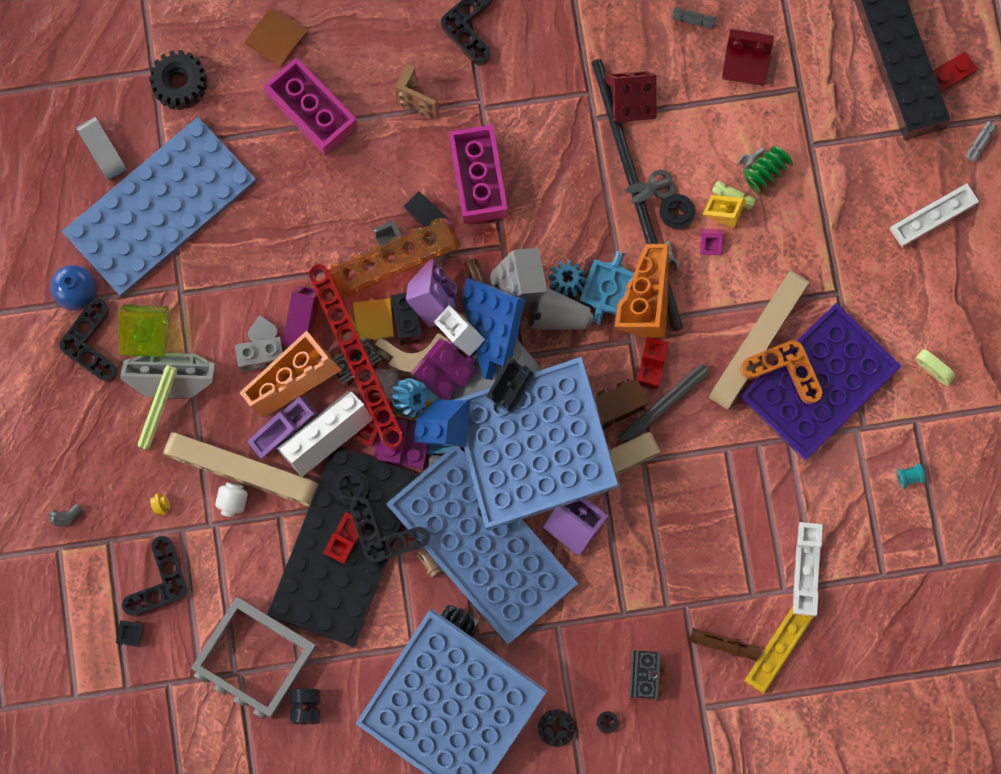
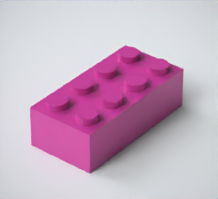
M297 57L263 86L266 96L324 156L329 154L358 128L356 118Z
M493 125L449 131L463 224L508 217Z

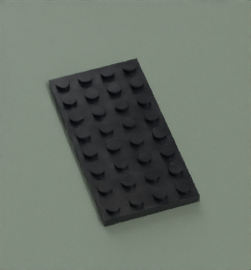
M340 446L329 455L311 506H309L267 616L354 648L388 559L379 562L369 561L364 555L360 539H358L345 564L324 554L345 512L351 514L350 505H344L334 497L332 481L340 471L345 469H356L365 475L368 481V493L365 498L369 499L372 504L382 537L384 538L399 533L402 525L401 521L386 504L419 475ZM348 478L347 487L341 490H348L349 494L351 493V496H353V489L359 485H352ZM359 502L355 510L361 512L362 518L360 519H371L370 514L365 516L364 513L367 505ZM367 523L363 534L371 536L375 530L374 526L371 523ZM394 538V539L391 541V547H392V548H393V546H394V543H395V541H396V538ZM386 541L382 542L385 546L381 548H376L373 545V550L369 551L370 555H375L378 558V553L386 551V555H390Z

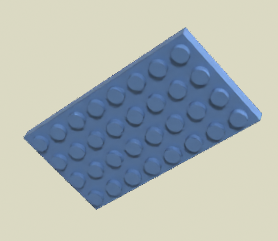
M197 117L62 232L116 293L123 297L257 181L202 120Z
M453 446L386 504L407 530L415 527H424L429 531L430 541L423 548L507 645L578 584L522 519L491 530L485 529L467 456L460 447ZM417 530L414 538L422 544L425 534H420L419 530Z

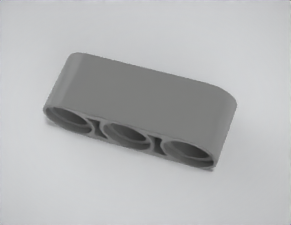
M96 117L76 127L107 181L127 171Z

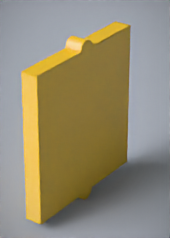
M371 298L369 301L353 302L355 326L362 340L367 337L368 340L377 342L380 337L382 339L394 338L390 299L374 300Z

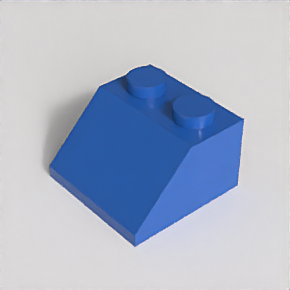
M436 399L416 419L414 442L435 446L465 447L471 401Z

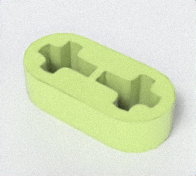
M923 349L916 356V362L942 384L949 386L956 378V374L929 351Z

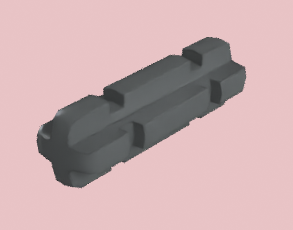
M674 7L673 20L680 21L682 19L685 23L697 26L704 25L705 28L712 29L714 26V16H703V13L688 9L683 11V8Z

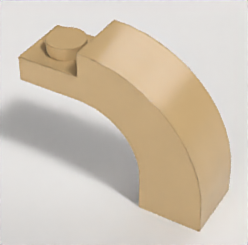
M438 333L431 344L418 353L400 351L381 337L375 343V347L381 358L386 361L391 359L388 364L391 371L403 376L414 377L411 374L412 370L440 338L448 341V339Z

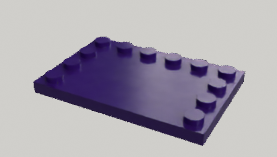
M837 303L797 340L803 346L821 386L822 396L820 400L814 404L804 403L786 366L760 376L740 395V398L804 461L901 367ZM790 347V349L783 354V358L790 354H793L795 357V354L798 352L797 349H792ZM778 359L771 366L777 365ZM801 366L796 368V375L799 378L807 377L808 372L806 368ZM809 379L807 382L801 383L802 387L805 384L807 385L808 391L806 392L807 397L811 396L813 398L816 392L815 390L811 391L809 389L808 384L812 382L811 379Z

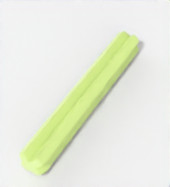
M167 365L138 442L140 448L147 450L151 446L178 371L176 367Z

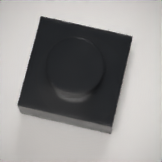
M120 620L116 644L140 648L144 624Z

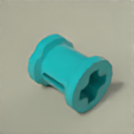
M920 463L915 464V467L904 470L897 469L896 471L897 479L902 489H905L907 485L917 482L925 483V475Z

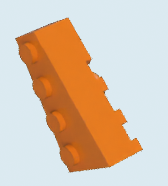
M306 331L251 381L240 394L251 408L265 418L342 369L322 344Z

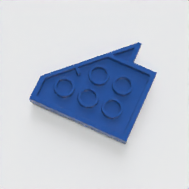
M466 278L465 286L463 287L462 303L467 321L485 339L476 350L483 378L493 380L496 364L504 366L508 358L513 356L525 299L476 279Z

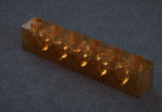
M438 218L425 228L417 227L411 230L409 235L394 237L386 245H376L370 249V252L355 254L345 263H335L330 266L331 269L329 271L333 275L342 297L346 298L422 265L431 259L459 249L461 245L453 223L446 218ZM432 235H436L435 242L429 245V238ZM415 243L414 252L409 254L408 249L410 245ZM395 252V259L389 263V255ZM372 261H374L375 267L373 270L369 271L368 266ZM354 270L355 275L349 280L348 275L350 271Z

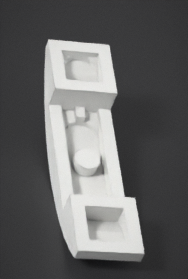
M799 523L794 571L793 614L817 616L819 559L823 524Z

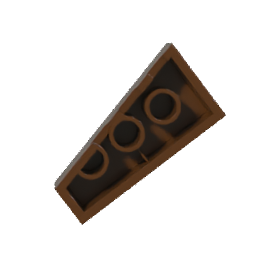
M626 379L616 385L617 388L613 390L606 388L597 394L595 401L604 430L613 424V420L619 423L644 410L650 403L638 379L630 382Z

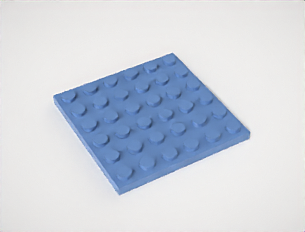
M582 357L535 372L534 377L512 414L489 401L486 396L491 388L455 399L471 401L466 446L464 449L485 529L491 530L620 487Z
M430 609L355 724L425 774H493L548 690Z

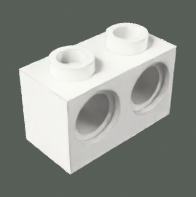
M450 305L434 321L445 335L469 356L485 340Z

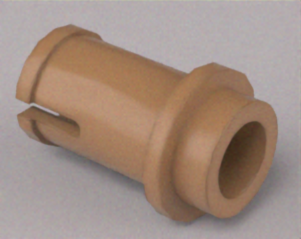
M425 549L416 555L426 568L428 576L430 575L434 578L443 572Z

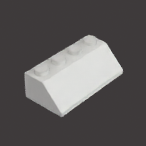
M347 391L277 447V450L298 474L303 477L373 419L364 404L351 391Z

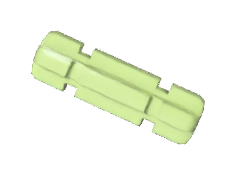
M720 181L716 182L713 188L714 194L744 198L746 200L744 208L748 210L753 208L756 201L755 198L749 195L744 196L745 193L730 186L725 187L726 184Z

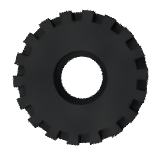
M174 50L169 51L170 56L167 57L165 53L162 54V60L156 59L154 62L155 68L151 67L150 69L151 76H149V81L157 100H160L162 105L165 106L167 104L170 109H174V106H177L178 110H183L184 105L187 108H191V103L195 102L197 104L200 102L199 96L203 97L205 95L204 89H207V77L202 64H200L197 57L193 58L191 53L188 52L185 55L183 50H179L178 54H175ZM179 73L184 74L187 77L186 85L181 88L172 87L170 84L171 77Z

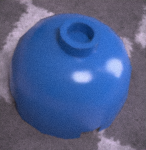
M67 265L60 268L53 275L50 291L54 301L61 308L69 311H79L94 300L97 285L92 274L85 268L78 265Z

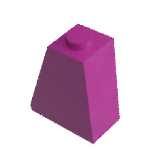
M300 285L292 292L282 345L291 346L306 331L311 334L320 302L314 288Z

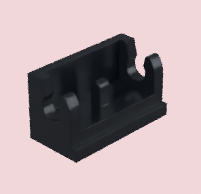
M509 357L486 397L492 404L512 414L535 374L527 366H522L516 360Z

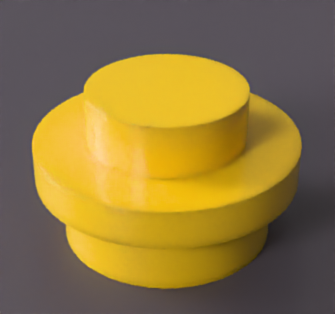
M161 493L155 494V497L150 500L153 512L156 515H167L168 509H170L168 498Z

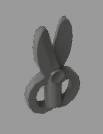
M660 169L649 176V183H635L624 190L626 193L640 192L631 199V202L636 204L649 199L653 194L660 199L667 198L675 192V184L671 181L670 173ZM657 175H663L665 177L664 179L655 182V177ZM669 187V191L667 193H660L658 191L660 189Z

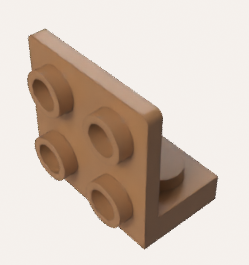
M407 64L395 86L397 102L407 110L412 108L419 111V114L424 118L430 119L432 117L437 119L439 116L438 102L416 92L418 84L416 83L415 67Z

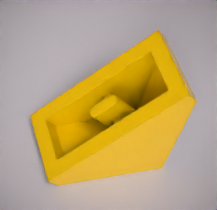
M711 195L703 215L735 229L746 200L738 197Z

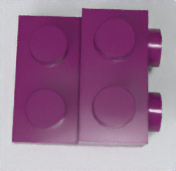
M441 338L412 370L411 374L421 383H424V386L437 398L448 400L459 386L464 387L477 369L473 366L476 362L467 354L462 356L458 352L459 347L450 339L445 341Z
M386 415L385 420H381L380 423L388 422L390 415ZM397 417L406 437L405 446L401 450L394 451L389 449L381 439V442H376L374 455L378 456V461L388 464L425 470L429 445L414 442L416 421ZM396 433L389 437L390 444H395L399 440V434Z

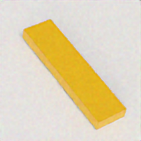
M792 606L744 682L764 694L814 616L793 614Z

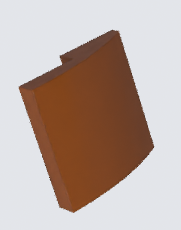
M272 7L245 41V45L279 67H282L294 54V49L307 36L308 30Z

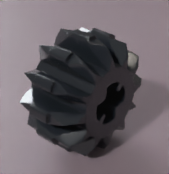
M448 605L441 613L442 617L471 637L478 630L479 621L477 618L461 608Z

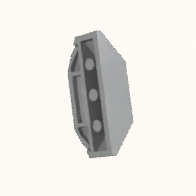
M150 352L137 356L132 360H124L120 375L122 381L145 397H155L167 365L176 367L178 371L168 398H192L213 382L215 363L209 362L197 354Z

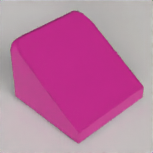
M701 229L700 254L723 255L724 232L722 229Z

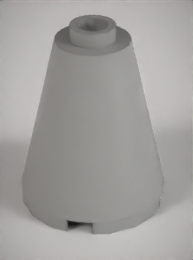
M546 287L547 292L530 308L528 325H531L529 329L585 330L587 326H591L593 320V313H590L589 307Z

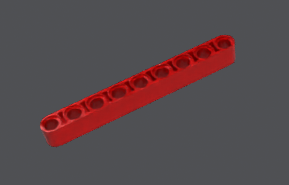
M322 264L314 265L309 271L310 281L380 437L389 449L394 451L401 450L406 444V437L335 279L326 266ZM319 273H326V277L322 281H316ZM329 292H335V297L331 301H325V297ZM338 312H344L342 320L334 321V316ZM353 332V338L350 341H343L346 333ZM357 352H361V360H359L358 362H353V355ZM371 373V379L368 382L361 381L363 374ZM374 393H380V400L376 403H371V396ZM389 413V421L380 423L381 415ZM395 433L399 434L398 442L390 444L389 437Z

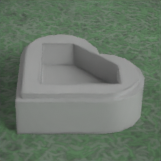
M260 315L248 331V337L251 342L278 336L276 326Z

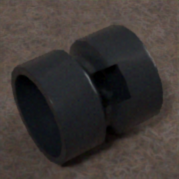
M290 690V704L293 705V708L290 710V724H320V710L317 708V705L320 704V690ZM301 707H309V711H301Z

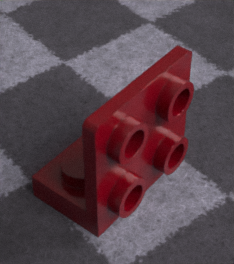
M730 29L722 79L765 86L774 36Z
M648 71L605 74L606 83L613 86L614 122L652 120L657 118L655 74Z

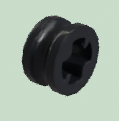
M606 711L598 716L597 727L602 733L609 734L617 728L618 720L612 712ZM605 716H609V720L612 718L614 721L609 729H606V726H601Z

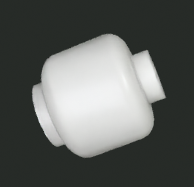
M226 482V485L219 487L215 506L222 510V515L235 517V513L244 512L248 493L243 489V485Z

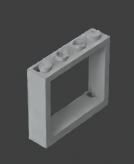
M236 596L191 669L196 672L194 676L202 682L206 683L207 680L215 684L214 689L223 695H226L227 692L234 695L233 701L245 708L248 704L255 708L253 713L264 720L266 717L273 719L317 647ZM238 610L304 650L268 707L202 667Z

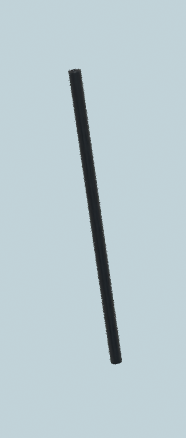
M596 59L591 64L628 186L639 183L622 124L621 122L613 121V95L610 85L605 81L606 72L602 59ZM640 192L631 193L632 198L635 197V196H636L637 194H639ZM645 201L634 203L646 244H658ZM668 279L667 314L672 331L682 329L683 325Z

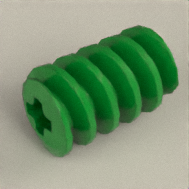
M772 146L770 152H765L763 157L757 159V163H752L750 169L744 170V177L750 188L755 193L761 194L759 186L767 189L768 186L765 181L774 183L772 175L780 178L779 169L787 172L788 169L785 164L793 166V161L784 150L777 146Z

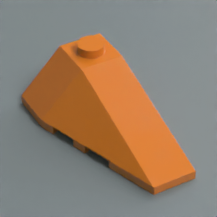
M668 244L645 245L635 266V273L626 286L627 290L623 299H620L617 305L616 329L642 338H665L668 305Z

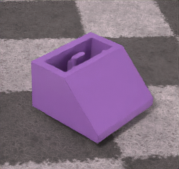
M431 259L408 283L406 301L430 328L436 326L434 321L449 305L455 309L457 287L455 282L450 280L445 274L444 269L434 259Z
M585 498L555 508L543 528L580 556L607 522L608 515Z

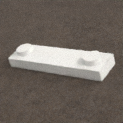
M966 183L890 227V230L900 246L904 247L974 207L979 201Z

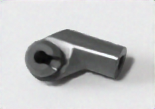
M74 504L68 512L51 511L48 514V519L54 526H70L81 515L83 510L77 504Z

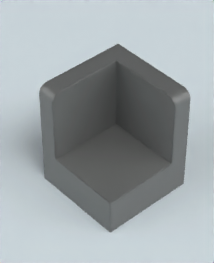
M394 220L373 229L383 256L404 247L402 236Z

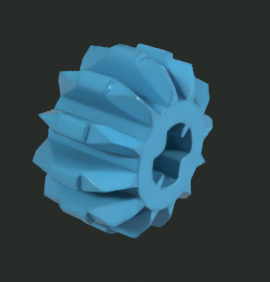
M568 260L567 265L564 266V263L559 261V268L555 266L551 268L554 274H549L548 279L553 281L549 287L550 289L557 288L556 292L558 293L564 292L563 295L568 297V293H571L572 297L575 298L577 296L576 290L583 292L584 288L582 285L587 282V279L583 277L586 272L585 270H579V263L571 266L572 261ZM564 276L566 278L567 276L572 277L571 282L569 280L568 283L564 282Z
M408 378L398 381V386L393 387L394 395L390 397L394 399L391 406L395 408V413L411 418L421 415L422 410L426 409L425 402L429 399L426 398L428 390L424 388V383Z

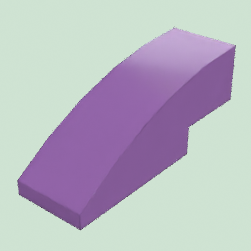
M299 396L284 411L277 413L247 442L258 456L263 459L319 413L305 396Z

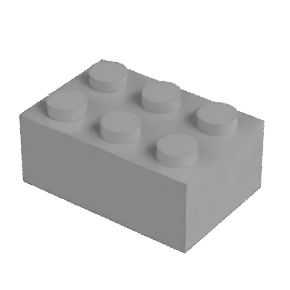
M539 248L513 250L491 271L490 280L495 288L525 299L523 312L528 310L547 292Z

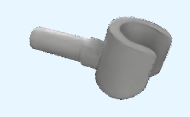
M761 148L751 155L743 154L737 166L744 164L743 172L745 169H750L753 161L766 152L765 149Z
M666 241L665 244L669 245L668 263L674 262L677 270L679 262L674 259L671 241Z

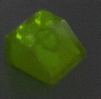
M124 304L118 311L119 355L164 357L169 333V306Z

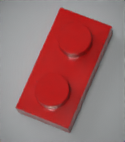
M965 51L936 68L933 72L942 93L974 74L978 68Z

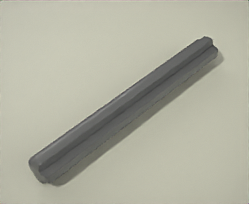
M700 364L620 434V440L626 443L639 436L708 375L709 370L703 364Z

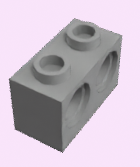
M280 337L235 345L238 367L241 373L265 369L284 352Z

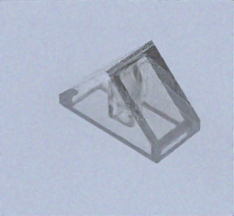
M375 369L392 404L394 399L390 396L394 395L393 387L398 386V369ZM369 372L363 374V378L367 382L371 379V373Z

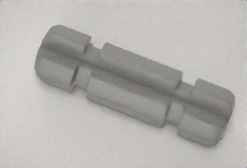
M989 121L986 122L972 144V148L966 154L968 160L972 162L977 161L997 129L995 124Z

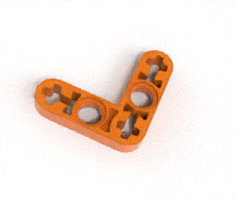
M788 341L748 357L740 366L741 374L747 379H754L786 366L804 403L814 404L822 396L821 386L803 346L798 341ZM790 346L792 349H797L798 352L795 354V357L793 354H790L783 358L782 354L786 353ZM774 354L778 358L777 365H769L766 362V356ZM758 358H761L762 366L757 367L754 373L746 370L749 363L756 365L760 362ZM797 367L806 368L808 372L806 378H799L796 375ZM809 379L812 381L808 384L809 389L816 392L813 398L806 395L808 391L807 385L805 384L803 387L801 383H805Z

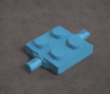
M616 251L612 263H604L596 259L593 261L579 303L595 309L592 320L594 324L595 322L597 325L601 324L604 313L616 315L617 305L620 299H623L627 290L626 286L634 275V272L628 271L621 266L625 256L623 252H621L619 257L620 251Z

